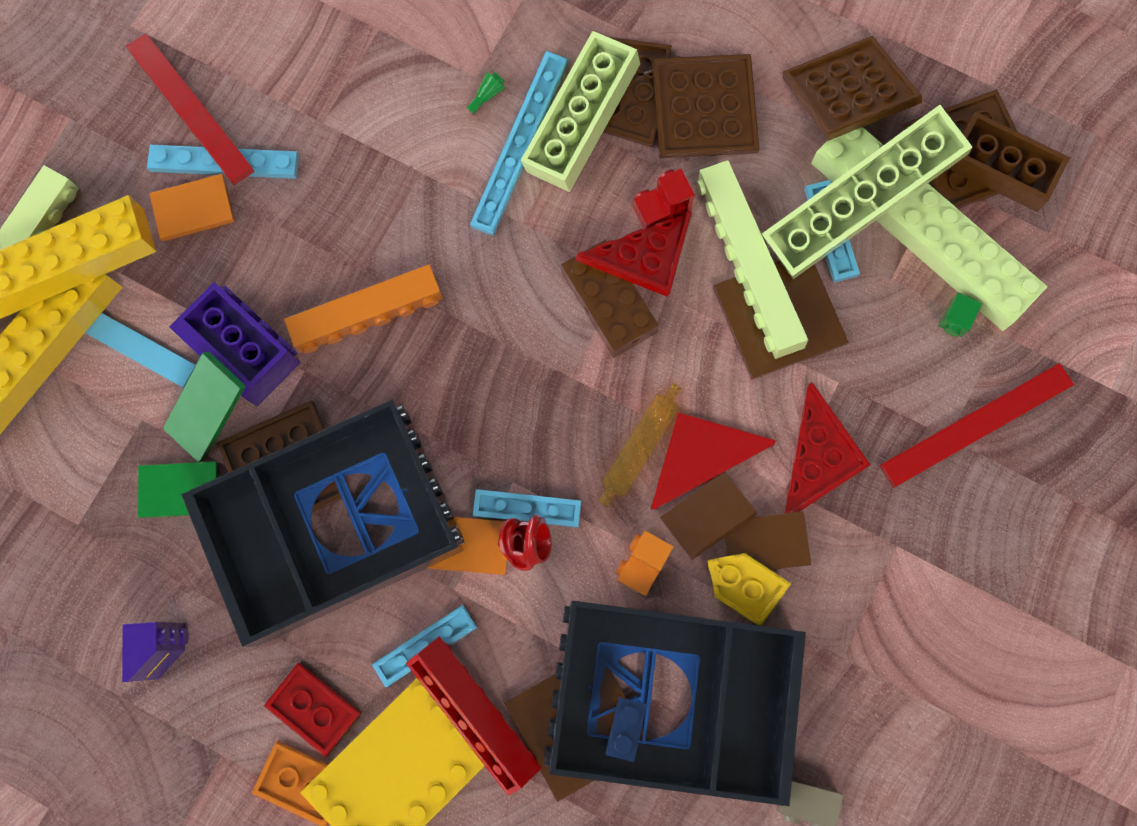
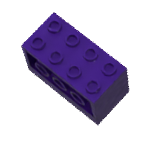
M213 282L169 326L200 357L202 353L209 351L246 386L241 396L256 407L300 364L295 358L298 353L226 285L220 288Z

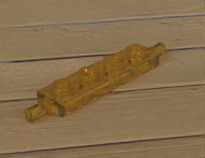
M672 383L665 395L656 394L602 479L601 483L606 490L598 502L603 504V506L608 508L615 494L620 496L626 495L679 410L674 399L681 388L679 386L676 387V384Z

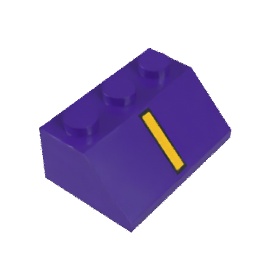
M148 622L122 624V682L160 679L185 651V644L189 640L188 629L185 628V623Z

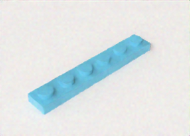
M150 145L147 169L150 172L225 175L204 147ZM238 149L255 171L249 177L297 179L299 162L297 152Z

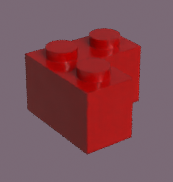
M682 168L676 171L673 169L665 171L658 178L657 188L651 191L649 189L643 190L633 198V209L643 229L652 227L656 223L669 218L679 217L688 211L691 212L695 194Z

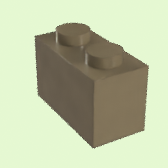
M792 779L790 807L778 805L777 811L784 815L783 820L791 823L800 824V820L811 822L810 826H837L843 794L835 790Z

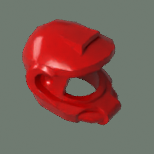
M534 515L529 522L520 521L517 518H509L502 524L497 546L500 547L502 554L514 568L528 571L533 569L535 565L548 560L552 547L550 529L545 519L539 515Z

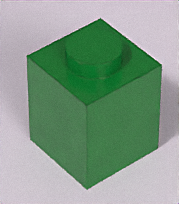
M958 292L950 300L938 326L951 336L963 337L970 331L982 303Z

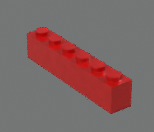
M440 636L406 663L507 796L522 789L542 769L536 757L524 746L518 734L507 724L501 712L493 706L486 697L484 690L476 684L469 675L467 668L459 662L452 653L450 646Z

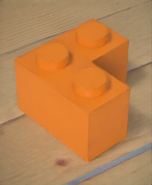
M645 530L642 536L636 534L628 549L632 552L629 560H622L615 574L619 575L617 582L645 597L674 546Z

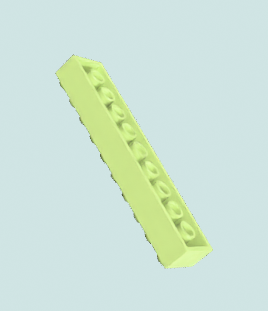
M861 127L827 141L816 152L811 164L830 181L834 182L884 145ZM929 184L923 186L876 220L957 292L982 303L979 311L1002 331L1011 326L1048 287Z

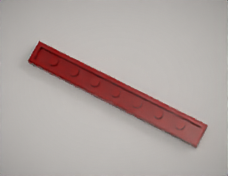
M145 33L126 45L129 53L233 186L253 174L255 171L149 36Z
M1059 363L879 466L892 487L895 488L1074 386V383Z

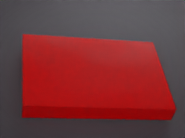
M301 662L295 665L264 704L267 710L325 758L329 756L362 713Z

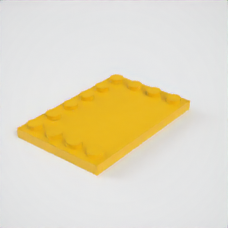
M416 678L300 793L331 826H425L484 767V764Z

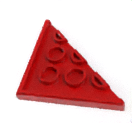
M688 211L679 217L669 218L656 223L652 227L629 233L620 239L610 240L585 252H578L575 260L667 297L671 292L692 213Z
M813 382L808 384L784 513L802 511L870 466L866 457Z
M678 412L650 510L658 509L774 446L776 440Z

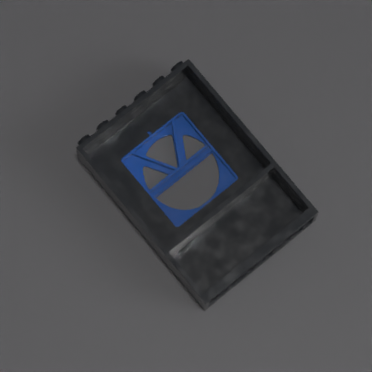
M391 399L181 494L242 647L259 646L463 552L461 545L465 543L459 528L457 529L456 526H452L453 513L449 505L440 499V496L444 495L439 482L434 477L431 478L429 472L433 471V468L427 456L425 457L424 453L419 451V448L423 446L417 433L414 432L413 428H409L408 425L412 424V421L402 404L397 405ZM350 474L371 475L372 479L358 498L354 500L345 476ZM333 481L337 485L366 554L342 556L332 553L323 547L314 535L311 524L313 505L319 494ZM382 482H386L394 491L399 505V514L397 516L360 512ZM365 524L393 526L394 531L380 547L375 548Z
M573 600L570 602V606L564 607L562 623H567L566 634H561L559 651H564L563 661H557L555 678L560 680L559 690H553L551 705L552 708H556L555 718L550 717L548 737L553 738L552 745L546 746L544 766L549 767V774L790 807L806 632ZM643 652L645 660L642 681L622 667L618 660L630 654ZM656 654H659L673 661L686 675L691 688V706L687 717L678 728L665 736L645 741L648 729ZM605 666L640 694L629 700L647 704L642 725L643 738L638 742L634 762L606 755L609 736L596 734L598 718L616 710V707L599 714L600 687L604 677Z

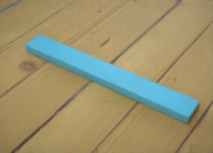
M548 51L545 52L472 218L471 228L492 236L495 235L524 168L521 159L551 106L568 67L569 59Z
M103 313L85 332L183 388L196 366Z

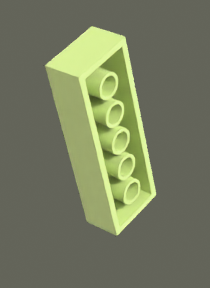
M592 31L521 159V163L527 173L568 192L571 191L640 65L637 49Z

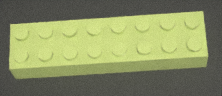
M939 105L762 233V237L790 277L795 279L967 156L972 146L942 106Z

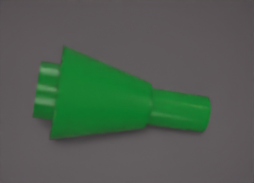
M486 72L476 97L468 105L467 109L474 115L483 103L488 102L505 90V87L502 85L505 81L496 72L492 74Z

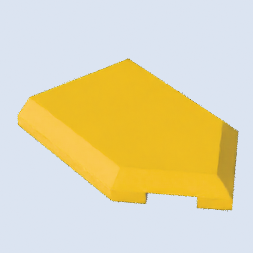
M746 553L707 560L715 598L758 626L763 625L791 585L789 581Z

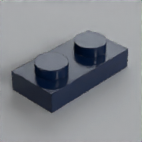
M618 697L606 755L634 762L647 704Z

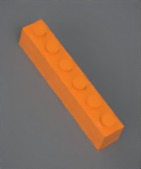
M428 264L290 316L284 320L294 348L300 353H311L316 351L320 345L338 343L344 336L350 334L359 335L364 333L368 327L373 325L382 326L389 323L390 319L394 317L409 316L415 312V309L423 306L425 308L433 307L443 297L431 266Z

